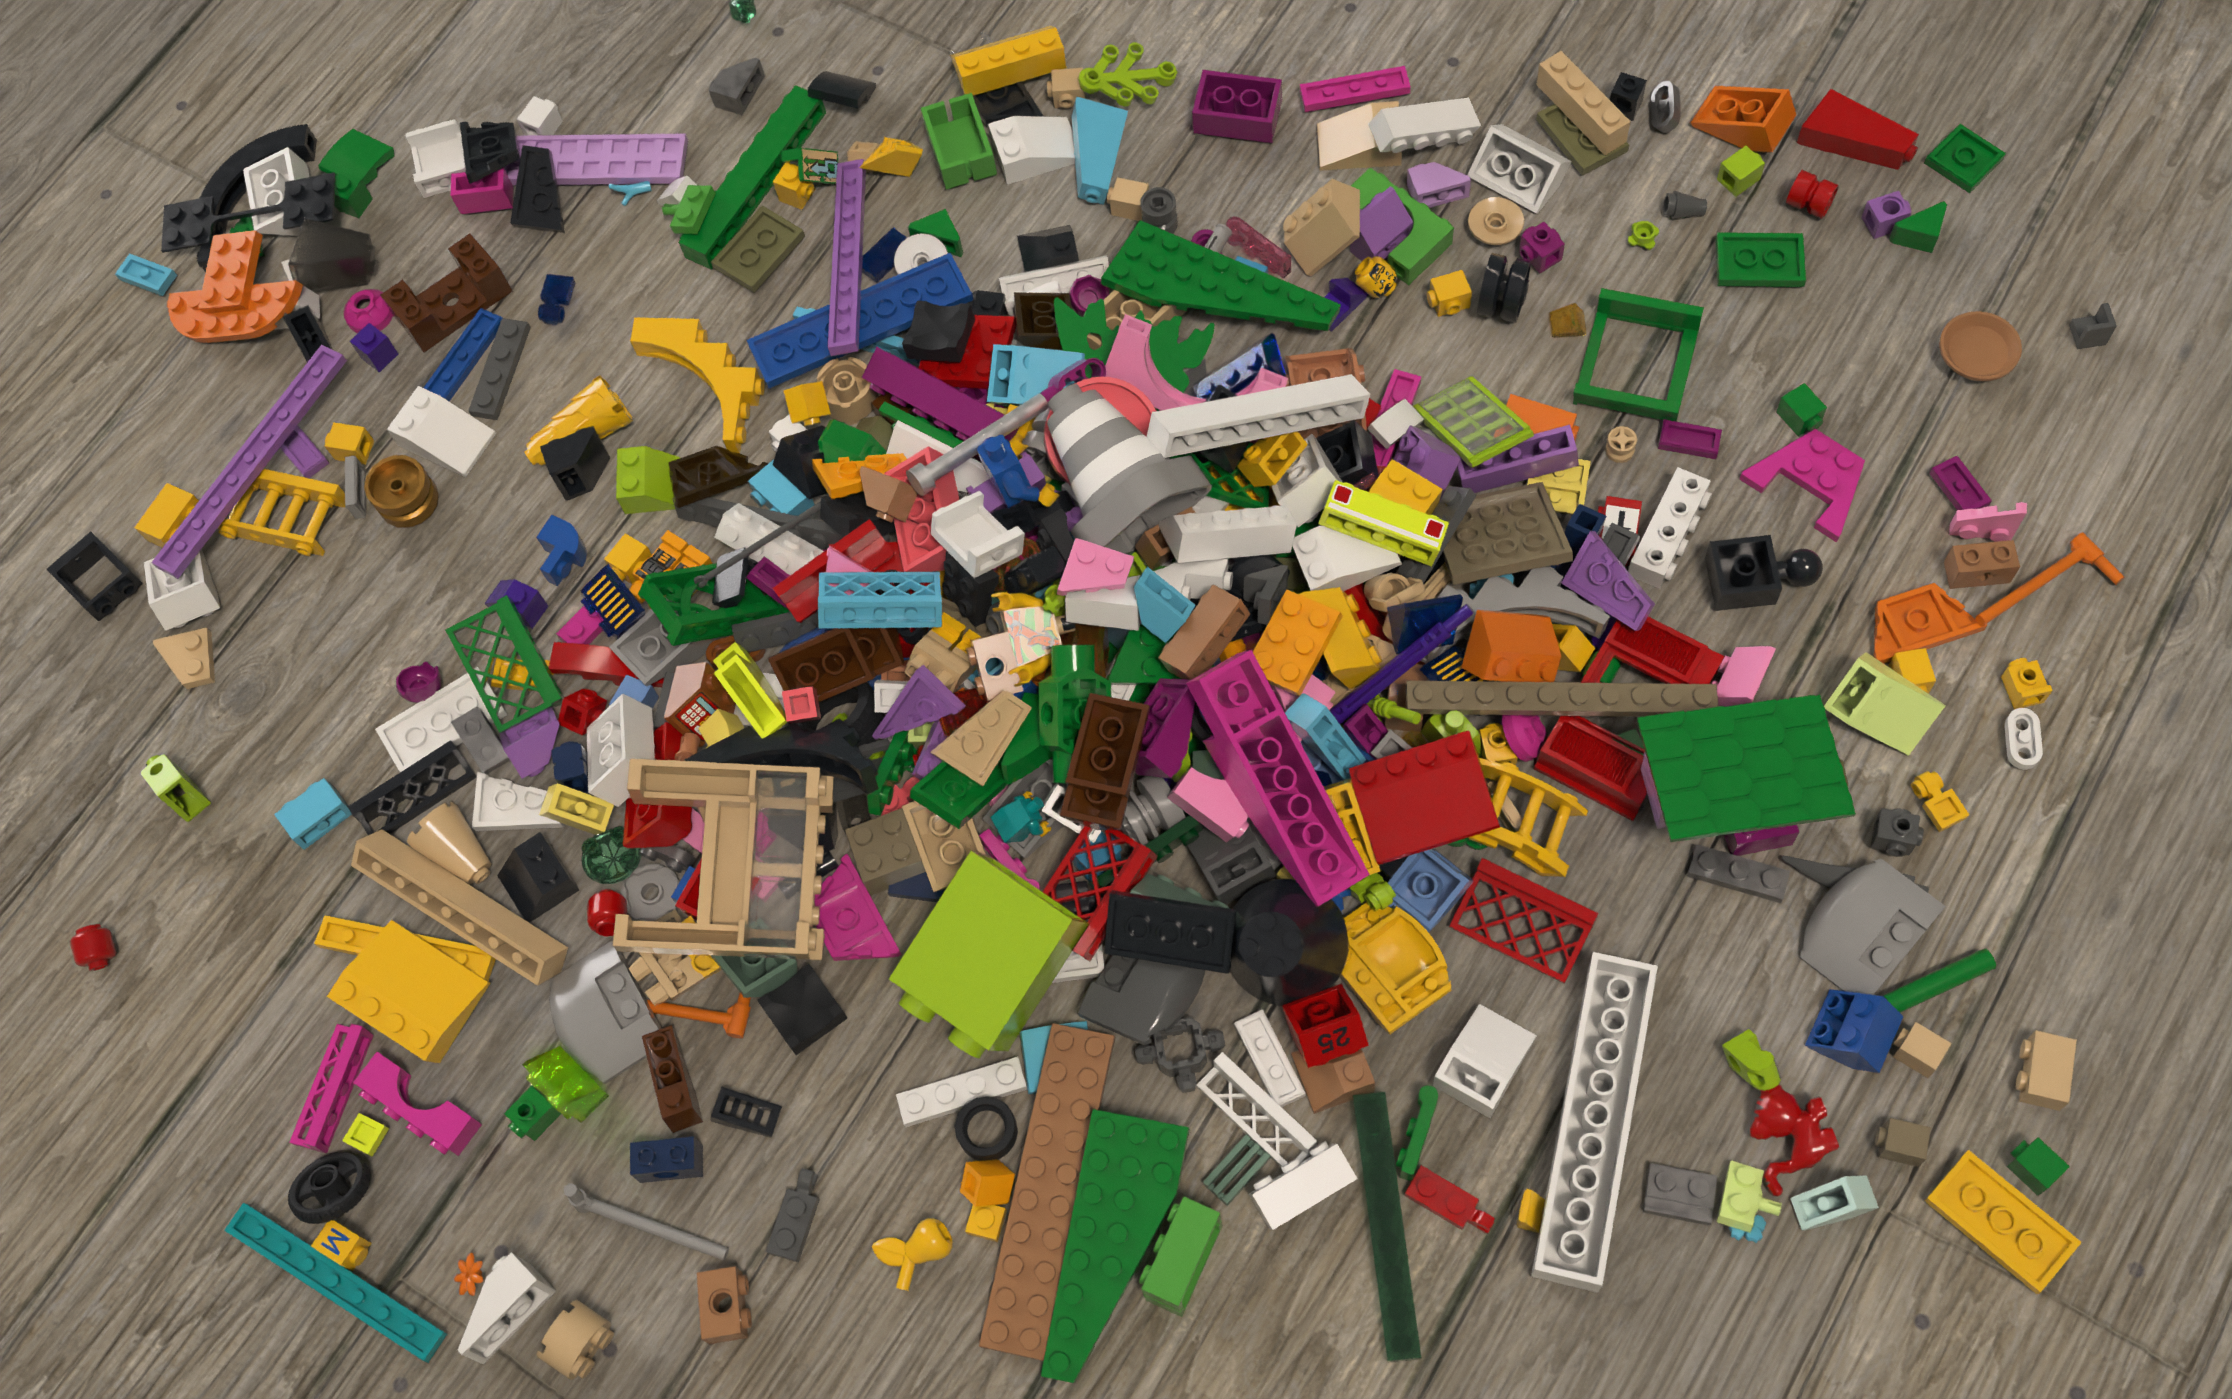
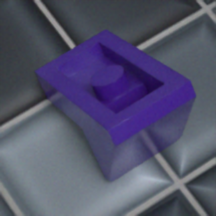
M1349 278L1331 279L1329 281V293L1324 298L1341 304L1340 312L1329 328L1331 332L1368 297V294Z

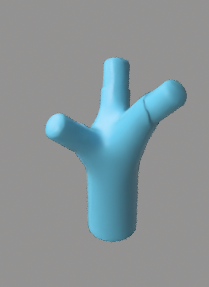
M649 181L630 185L609 184L608 186L609 189L626 194L621 202L624 206L627 205L634 195L652 191Z

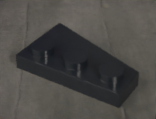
M522 145L510 224L517 227L565 233L552 152L548 148Z

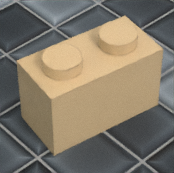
M2035 1031L2027 1040L2024 1039L2022 1041L2020 1058L2024 1059L2023 1071H2019L2016 1079V1090H2020L2019 1102L2060 1111L2069 1104L2076 1039Z

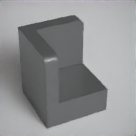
M2109 303L2101 304L2095 316L2072 319L2069 327L2077 349L2106 345L2117 325Z

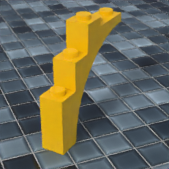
M634 317L630 342L637 356L660 358L676 363L695 373L708 384L721 404L723 442L729 451L740 453L741 444L746 442V428L744 425L745 419L750 417V406H758L760 395H764L765 391L764 379L760 378L757 369L753 367H736L735 354L731 353L727 343H707V331L703 330L699 319Z

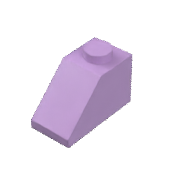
M1436 162L1419 164L1409 168L1407 171V188L1411 197L1419 203L1426 204L1429 208L1469 197L1471 180L1469 176Z

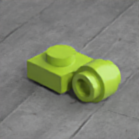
M1378 873L1371 874L1346 889L1350 890L1351 895L1361 904L1366 901L1374 911L1378 909L1384 910L1393 903L1392 899L1396 897L1394 890Z

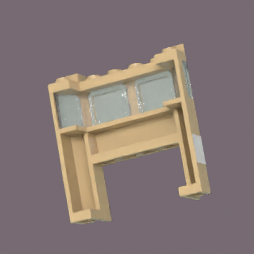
M630 759L627 790L634 804L706 807L697 923L633 921L628 914H616L613 947L616 951L822 960L825 932L824 929L813 928V925H819L820 907L814 906L815 894L821 895L822 876H816L817 864H823L824 845H818L819 834H825L826 815H820V813H833L834 777L821 775L820 768Z

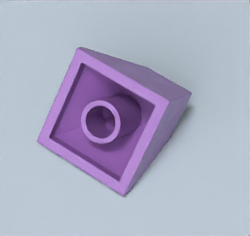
M553 707L503 733H499L503 750L522 779L528 775L529 777L538 775L545 769L544 766L549 764L551 750H553L560 725Z

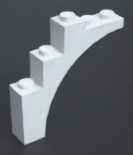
M1228 559L1184 563L1175 562L1165 568L1154 571L1189 600L1190 598L1200 599L1202 595L1208 592L1212 585L1224 591L1231 590L1233 572H1228ZM1141 575L1128 577L1125 587L1122 589L1109 590L1104 588L1097 592L1086 593L1085 590L1067 592L1065 596L1066 622L1138 631L1141 619L1134 585Z

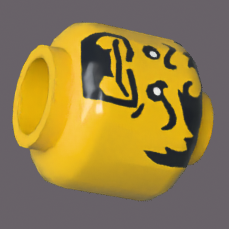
M1379 256L1366 257L1355 270L1357 286L1372 298H1379L1383 295L1388 296L1396 287V270Z

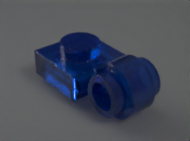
M553 274L546 275L540 294L541 300L545 304L539 306V320L545 324L557 325L564 321L565 310L560 304L569 305L576 284L573 277Z

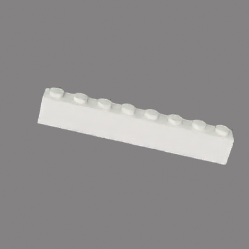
M1350 374L1152 412L1147 438L1154 444L1162 456L1167 458L1364 418L1371 394Z

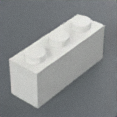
M1325 1141L1309 1150L1311 1157L1301 1163L1296 1158L1281 1167L1283 1173L1272 1179L1268 1175L1253 1184L1255 1190L1249 1193L1269 1229L1274 1230L1358 1179L1338 1144L1328 1146Z

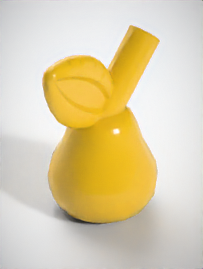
M928 1218L917 1225L906 1243L893 1237L883 1238L874 1242L872 1249L876 1257L884 1264L893 1267L901 1266L896 1288L909 1291L915 1264L941 1260L947 1257L952 1250L953 1240L950 1232L941 1221L935 1218Z

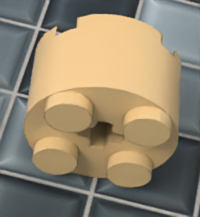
M847 357V360L833 359L821 368L817 375V382L823 381L831 413L829 416L848 425H854L871 413L873 410L871 402L878 398L876 391L869 388L871 382L862 378L867 367L863 361L854 357Z
M574 1300L570 1304L575 1308L570 1313L563 1310L545 1334L541 1342L546 1346L544 1353L539 1350L537 1352V1357L570 1380L577 1376L584 1379L590 1373L595 1364V1361L592 1360L593 1356L599 1348L604 1350L615 1334L610 1330V1321L579 1300Z

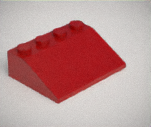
M1469 730L1349 768L1355 795L1378 865L1500 828L1479 755Z

